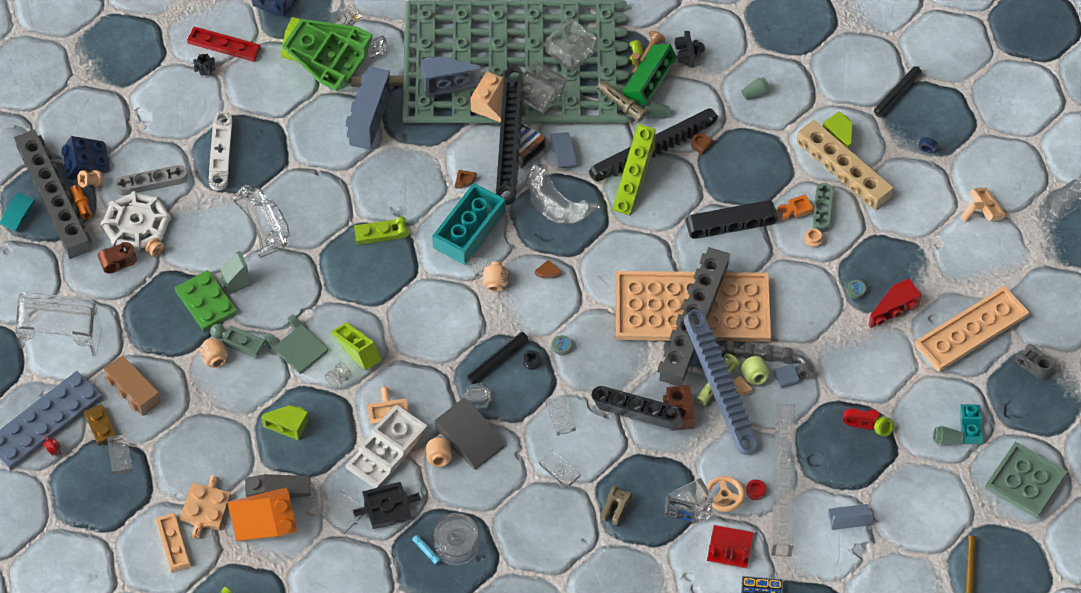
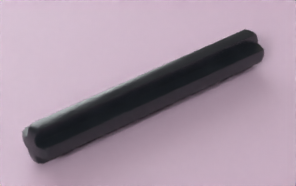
M914 66L874 109L877 117H882L922 74L919 66Z
M524 332L517 334L467 374V380L471 384H475L528 341V336Z

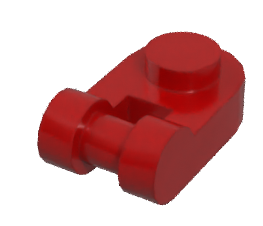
M850 408L844 411L842 420L844 424L850 427L874 430L875 422L879 418V412L875 409L867 412Z

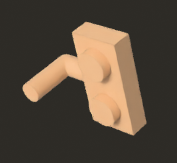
M987 187L975 188L970 193L974 202L968 206L961 219L967 221L976 209H981L989 221L1003 220L1006 214Z
M383 386L380 390L383 402L367 404L370 424L379 423L396 404L408 412L407 399L390 400L389 388L387 386Z

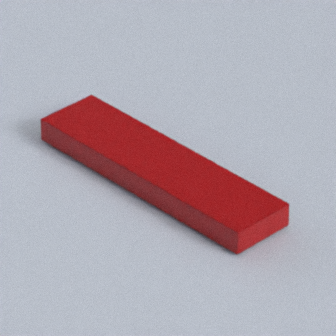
M195 26L187 39L188 44L255 62L261 50L260 44Z

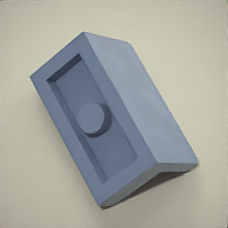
M868 504L828 509L832 530L869 526L872 524L874 514L873 511H869Z

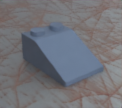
M440 56L422 59L421 79L425 96L477 88L480 83L479 65Z

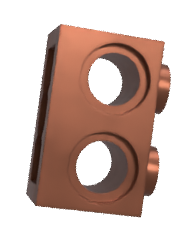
M690 385L666 387L663 403L676 406L684 419V424L677 430L694 429L696 418Z

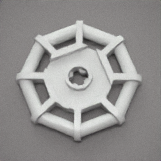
M131 191V194L108 203L109 207L103 221L100 222V227L108 235L111 245L116 246L122 242H129L136 251H141L151 239L157 238L159 241L164 239L165 230L172 217L161 203L160 197ZM129 203L130 206H128V207H126V208H125V206H123V205ZM156 207L160 214H154L151 209ZM117 211L116 219H112L114 212ZM139 218V222L134 223L131 221ZM161 221L158 230L154 229L155 222ZM112 226L118 227L119 232L117 234L114 233L111 228ZM149 233L152 234V236L142 241L139 240V238L147 237ZM124 236L135 238V242L124 240L122 238Z

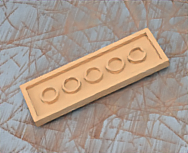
M1003 286L915 341L914 345L931 365L940 372L1027 318L1029 311L1006 286Z

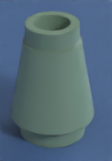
M758 77L741 91L744 98L748 99L767 94L770 87L764 77Z
M650 100L648 105H643L642 107L648 110L646 118L669 116L670 106Z
M940 425L934 428L933 442H936L938 445L962 444L964 435L963 432Z

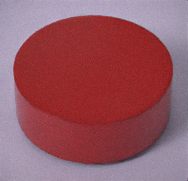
M758 479L749 481L746 486L747 496L752 500L762 499L766 494L764 482Z

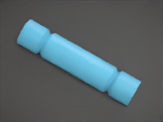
M418 534L413 537L414 543L435 565H438L441 562V558L436 555Z

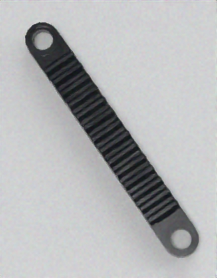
M511 66L506 69L503 82L496 194L501 197L503 192H511L510 197L505 199L506 206L512 204L516 199L517 177L519 176L518 163L522 129L521 116L523 115L522 102L524 101V74L517 66ZM512 73H519L517 79H509Z
M708 108L655 134V148L651 157L655 158L656 153L661 155L662 150L667 152L668 147L673 149L674 144L680 145L681 141L687 142V138L691 139L693 135L712 126L718 120V115L712 108ZM631 147L593 165L588 172L593 181L599 182L612 175L617 177L618 172L623 174Z

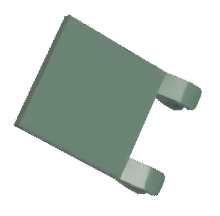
M292 314L288 317V325L295 330L280 342L269 333L265 336V344L274 349L292 368L301 374L325 354L328 348Z

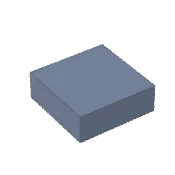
M793 364L774 369V374L780 388L799 383V377Z

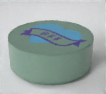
M860 280L850 281L846 289L847 295L852 299H861L865 295L866 285Z
M564 335L555 337L552 341L553 351L558 355L568 354L571 351L572 344L570 338Z

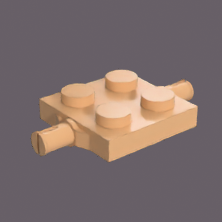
M214 475L210 477L208 486L191 483L180 521L195 526L191 535L193 538L196 536V539H199L202 529H220L227 502L230 498V492L216 488L219 480L217 476H215V479Z

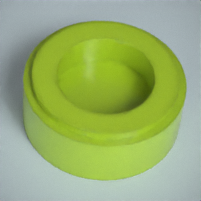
M886 416L879 417L874 425L876 434L883 437L889 436L894 428L893 420Z

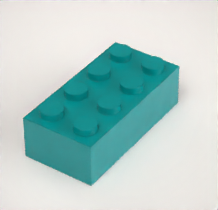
M473 183L432 235L433 248L465 265L506 212L505 199Z

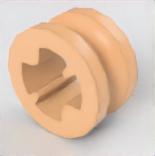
M153 238L147 243L145 250L151 256L156 257L163 251L164 244L159 242V239Z

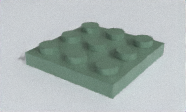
M1015 441L986 483L985 489L1038 518L1068 471Z

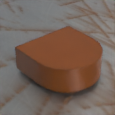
M703 133L695 134L691 138L692 149L701 155L713 144V139Z

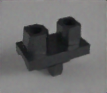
M684 31V36L675 38V49H685V51L677 52L678 64L688 63L689 68L694 67L693 60L695 55L700 57L701 53L705 51V45L702 42H698V40H694L692 44L690 31Z

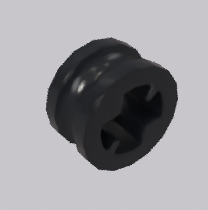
M530 350L524 354L523 364L527 369L535 370L539 368L541 356L537 351ZM529 358H531V360L532 358H535L536 362H529Z

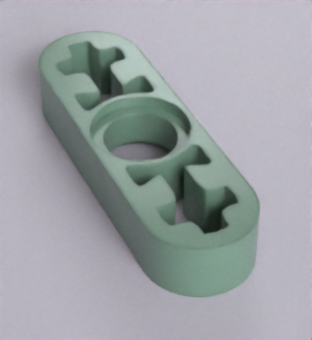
M828 183L819 184L815 194L812 227L820 230L821 233L826 232L830 224L833 188ZM822 191H826V198H822ZM825 205L828 209L821 211L818 209V206ZM820 217H823V225H819Z

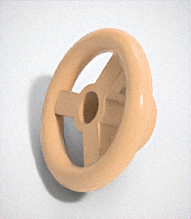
M719 476L707 484L705 498L713 509L721 512H730L741 506L745 498V491L742 484L735 478ZM726 482L733 484L738 489L739 495L731 493L726 487ZM719 483L720 491L712 499L711 489Z

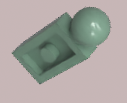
M214 324L210 329L211 336L215 339L222 338L221 341L225 346L257 358L265 345V339L230 326L226 331L222 324Z

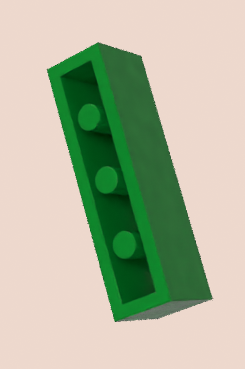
M671 44L651 46L623 89L622 93L628 99H634L639 106L648 105L677 59Z

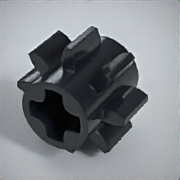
M208 53L199 54L197 59H193L194 71H199L201 76L210 75L212 70H216L215 58H210Z

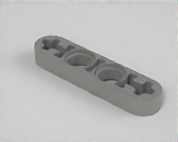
M176 165L121 176L116 179L115 188L118 194L129 195L131 191L139 193L182 184L188 179V174L184 166ZM160 175L166 177L163 181L156 180V177ZM141 179L147 180V183L144 185L137 184Z

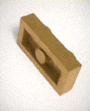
M102 404L84 411L98 446L117 439Z

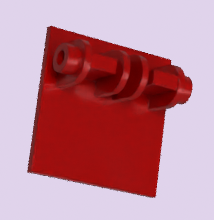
M714 525L707 561L747 569L753 532Z

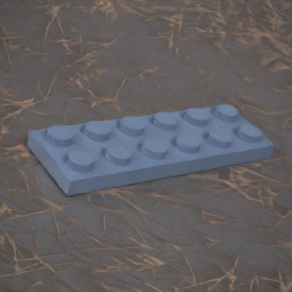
M78 371L74 372L0 429V461L9 470L13 469L47 441L46 436L49 439L53 438L84 414V411L102 400V394Z

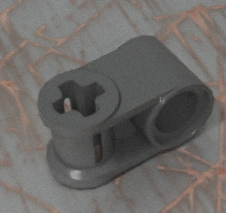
M1028 344L1022 354L1015 357L1018 366L1027 370L1037 379L1047 380L1050 378L1054 363L1053 359L1038 350L1034 345Z

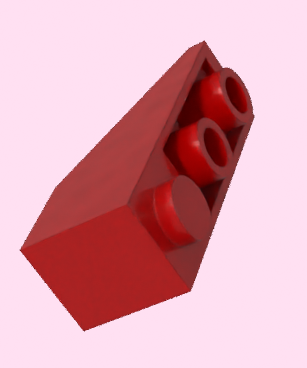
M910 278L891 287L871 313L868 324L870 328L876 325L880 326L887 320L897 318L902 313L908 310H915L919 306L922 295Z

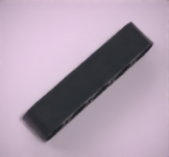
M768 200L692 214L685 219L690 238L699 239L773 225L779 220L774 202Z
M597 386L591 393L592 399L600 410L671 430H677L684 424L682 414L674 405L605 386Z

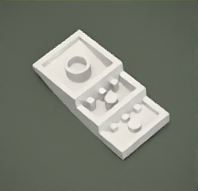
M396 404L372 429L371 435L359 447L358 453L346 464V469L373 488L381 487L427 429V425Z

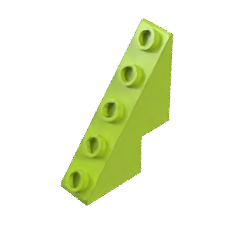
M642 124L637 125L612 208L613 211L630 216L646 179L647 165L654 152L655 128Z

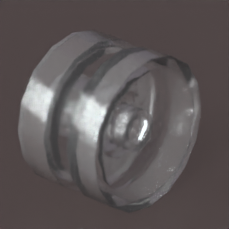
M462 513L447 514L439 519L433 534L436 555L441 558V561L449 565L458 566L471 561L477 554L479 546L478 528L473 519Z

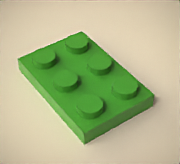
M208 270L175 287V292L203 332L211 329L214 324H220L237 315V310Z

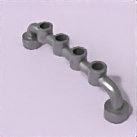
M726 341L724 346H719L718 348L722 351L723 355H740L745 359L758 356L764 361L775 359L787 364L792 361L799 362L801 365L798 366V377L802 379L813 377V366L809 364V361L804 356L793 354L794 351L790 347L783 348L782 352H774V347L771 345H765L762 350H756L755 345L752 343H745L743 348L735 347L736 344L733 341Z

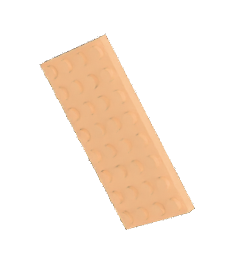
M616 271V340L670 341L672 330L677 329V317L679 314L682 315L684 311L682 310L684 299L689 298V286L691 283H695V272ZM725 273L707 320L710 329H713V336L716 337V341H771L768 273Z

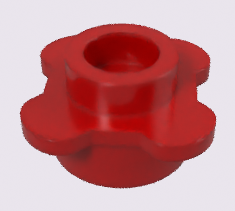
M46 436L47 441L43 445L52 456L56 453L61 455L62 453L59 450L61 445L55 438L51 440Z

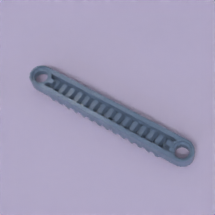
M697 309L691 310L684 317V324L734 445L739 453L749 455L757 447V440L751 428L752 423L748 421L749 415L745 413L746 408L742 406L743 401L739 399L740 394L736 392L737 387L733 385L734 380L730 378L731 372H728V365L724 363L725 358L721 356L722 351L718 349L719 344L715 342L716 337L713 336V329H710L701 311ZM691 316L697 317L699 324L692 323ZM742 440L749 441L751 447L749 449L745 448L742 445Z

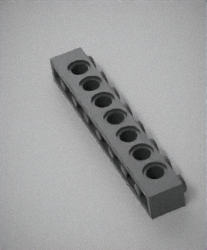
M35 129L15 136L16 147L69 259L91 251L89 243L92 242L88 232L84 233L83 231L85 228L81 218L78 219L76 216L78 214L75 204L71 205V196L68 190L64 191L63 189L65 184L62 177H58L56 174L58 170L55 163L50 162L52 158L48 148L44 149L43 147L45 143L42 136H38Z
M708 247L706 254L702 253L700 264L702 265L700 269L697 268L695 271V283H691L689 286V298L684 299L682 310L684 311L682 315H678L676 320L677 329L672 330L670 341L672 342L670 346H666L663 356L665 360L659 363L657 370L660 373L659 381L675 386L683 385L695 354L688 332H685L687 329L684 324V317L691 310L697 309L708 320L729 265L730 253ZM691 316L692 323L699 324L698 318Z

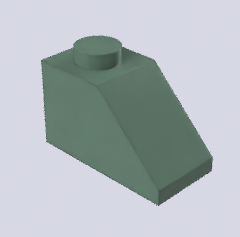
M238 251L220 269L222 277L219 278L222 288H226L229 294L250 286L247 264L241 252Z

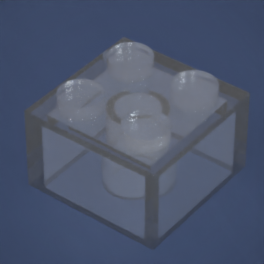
M570 18L546 38V53L573 72L597 52L598 37Z

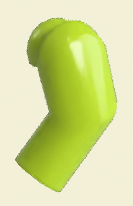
M638 40L630 42L629 47H632L633 53H639L641 58L644 54L642 43ZM631 55L628 58V63L634 66L635 64Z

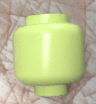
M758 356L747 358L741 366L743 376L752 385L763 384L770 373L765 361Z

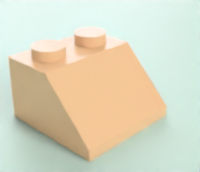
M486 71L470 98L472 112L501 122L503 77Z

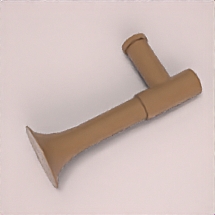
M653 30L649 32L651 40L641 58L639 53L632 54L635 64L632 75L651 46L666 41L661 33Z

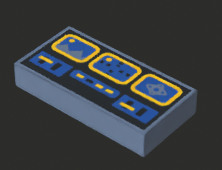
M742 576L741 593H782L783 579Z

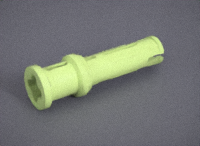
M725 354L723 356L725 358L724 363L728 365V372H732L735 367L739 366L738 359L733 355ZM709 382L695 398L696 402L701 406H706L713 396Z

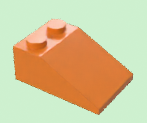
M287 487L227 502L236 541L278 537L298 532Z

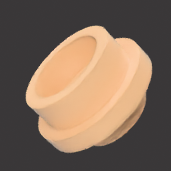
M813 228L805 233L804 241L809 246L817 247L823 242V235L820 230Z

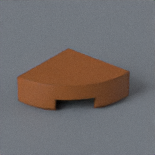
M458 170L455 188L461 189L470 186L476 180L477 173Z
M547 260L535 270V275L540 278H557L562 275V271L551 261Z

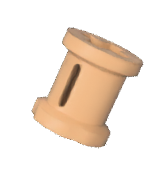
M98 170L92 172L80 171L77 177L80 187H87L88 185L99 187L102 184V173Z

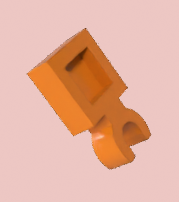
M806 194L788 200V205H779L777 211L778 213L785 211L786 213L782 214V220H787L793 214L795 218L813 213V207Z

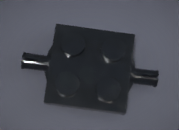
M401 482L362 491L364 507L352 510L354 518L367 515L372 529L411 520L409 503L421 501L419 492L407 495L403 490Z

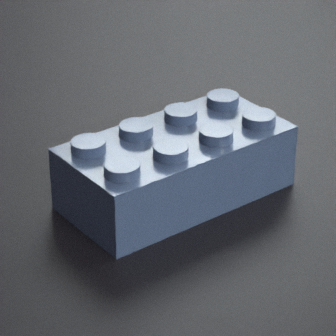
M368 66L366 73L362 75V85L357 89L356 102H352L351 116H347L346 127H348L347 138H349L350 146L371 150L391 95L390 70Z

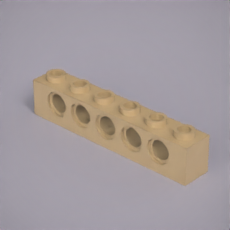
M812 120L798 131V145L809 152L813 159L818 160L824 165L827 171L832 172L841 183L846 184L854 194L861 197L868 206L877 210L891 199L893 187L818 122Z

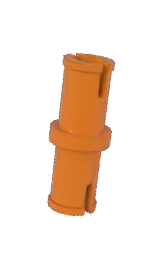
M76 185L70 188L74 204L80 213L81 219L85 220L86 216V219L89 220L93 216L88 205L89 200L84 195L82 187L77 185V190Z

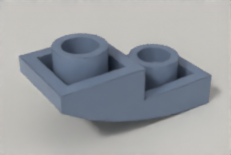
M569 132L550 134L557 168L575 167L577 165Z

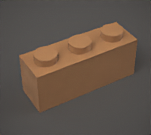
M123 355L104 368L106 382L109 386H114L117 389L116 391L122 399L126 398L128 400V404L134 412L138 411L143 416L161 403L159 392Z

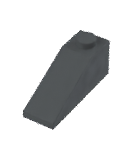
M263 474L245 478L246 497L286 487L290 499L311 496L309 476Z

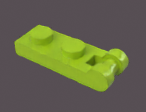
M398 217L395 220L354 225L357 245L408 237L409 232L406 228V218Z

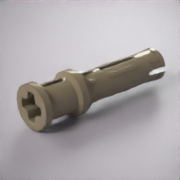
M602 80L599 83L597 89L621 106L625 114H629L636 119L635 122L640 123L646 117L648 110L637 105L634 99H628L607 83L606 80ZM609 91H612V92H613L615 95H617L620 99H618L617 97H615V96H614L612 93H610Z

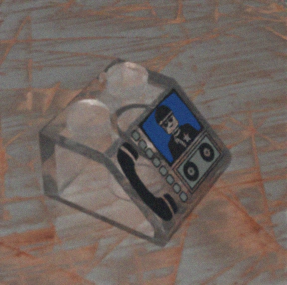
M699 478L666 494L664 515L668 518L691 524L699 521L704 522L711 516L713 496L703 480Z

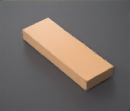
M171 513L155 518L171 573L190 568L191 564L176 514Z

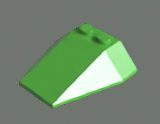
M300 19L282 47L320 84L338 91L348 86L351 77L356 74L364 62L373 34L355 26Z

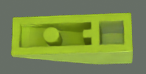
M345 322L331 331L332 336L355 363L364 370L374 367L375 364L381 361L375 343L349 323Z

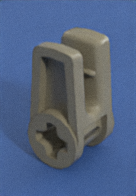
M613 485L601 512L600 520L606 521L610 517L612 508L618 506L612 518V524L618 526L625 509L631 501L633 492L618 489V486Z

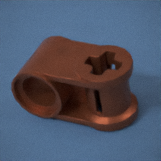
M122 242L111 248L103 249L98 253L102 269L107 274L132 266L137 260L134 247L129 242Z

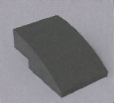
M465 397L435 420V428L474 470L504 447L503 442L493 428Z

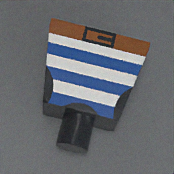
M521 124L518 163L521 169L546 148V137Z

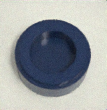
M923 137L920 139L918 147L923 152L934 153L938 143L932 138Z

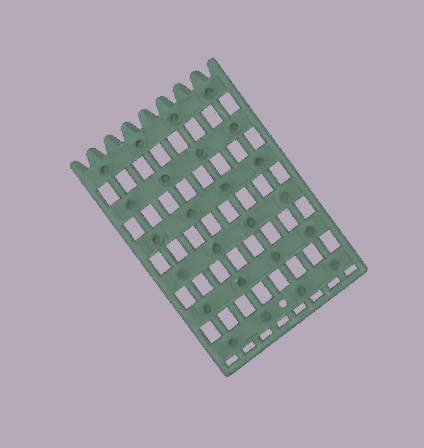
M406 1L402 121L404 123H501L485 116H470V98L476 88L445 93L452 94V101H434V96H425L421 79V60L427 57H435V50H453V57L444 58L471 64H489V72L503 78L507 64H525V72H523L525 86L523 87L525 101L522 102L523 108H525V116H521V123L629 122L630 117L628 115L617 113L618 110L623 108L602 91L598 90L597 86H580V79H598V85L602 80H606L607 83L621 93L626 85L618 84L616 81L627 79L629 73L616 69V67L627 64L628 58L617 55L616 52L626 50L628 44L615 40V38L627 35V29L615 26V23L626 21L627 15L615 12L614 9L625 7L626 1ZM412 7H417V14H412ZM436 7H453V14H436ZM471 7H489V14H471ZM507 7H525V14H507ZM543 7H561V14H543ZM579 7H596V14H579ZM453 21V29H435V22ZM471 21H489V28H471ZM507 21H525V28H507ZM543 21H561V28H543ZM579 21H596L597 28H579ZM412 22H417V29H412ZM543 35H561V43H543ZM579 35H597V42L579 43ZM412 36H417V43H411ZM435 36H453V43H435ZM471 36H489V43H471ZM507 36H525V43H507ZM411 50H416V57H411ZM471 50H489V57H471ZM507 50H525V57H507ZM543 50H561V57H543ZM579 50H597V57H579ZM543 64H561V71L543 72ZM580 64H597L598 71H580ZM411 65H416V72H411ZM480 72V79L483 78L486 72ZM512 73L509 79H517L519 73ZM411 79H416V86H410ZM543 79H561L562 86H543ZM544 93H562V101H544ZM580 93H598V101H580ZM410 94H415V101H410ZM410 108H415V116H410ZM434 108H452V116H434ZM544 108H562V116H544ZM580 108H598L599 116H580Z

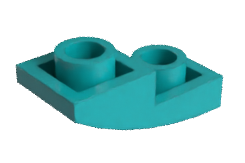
M18 192L4 212L0 225L18 232L24 217H28L35 199Z
M960 404L961 432L964 435L962 444H982L983 442L980 405Z

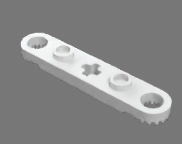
M225 111L217 112L214 115L208 179L210 187L216 191L223 190L228 184L233 121L231 114ZM221 118L228 119L226 122H223L224 124L219 122ZM219 148H223L221 153L218 152ZM217 178L223 180L221 184H215L213 181Z

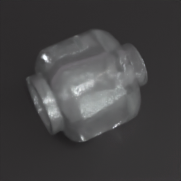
M484 383L468 385L466 392L463 393V398L465 397L476 409L487 408L489 402H492L491 389Z

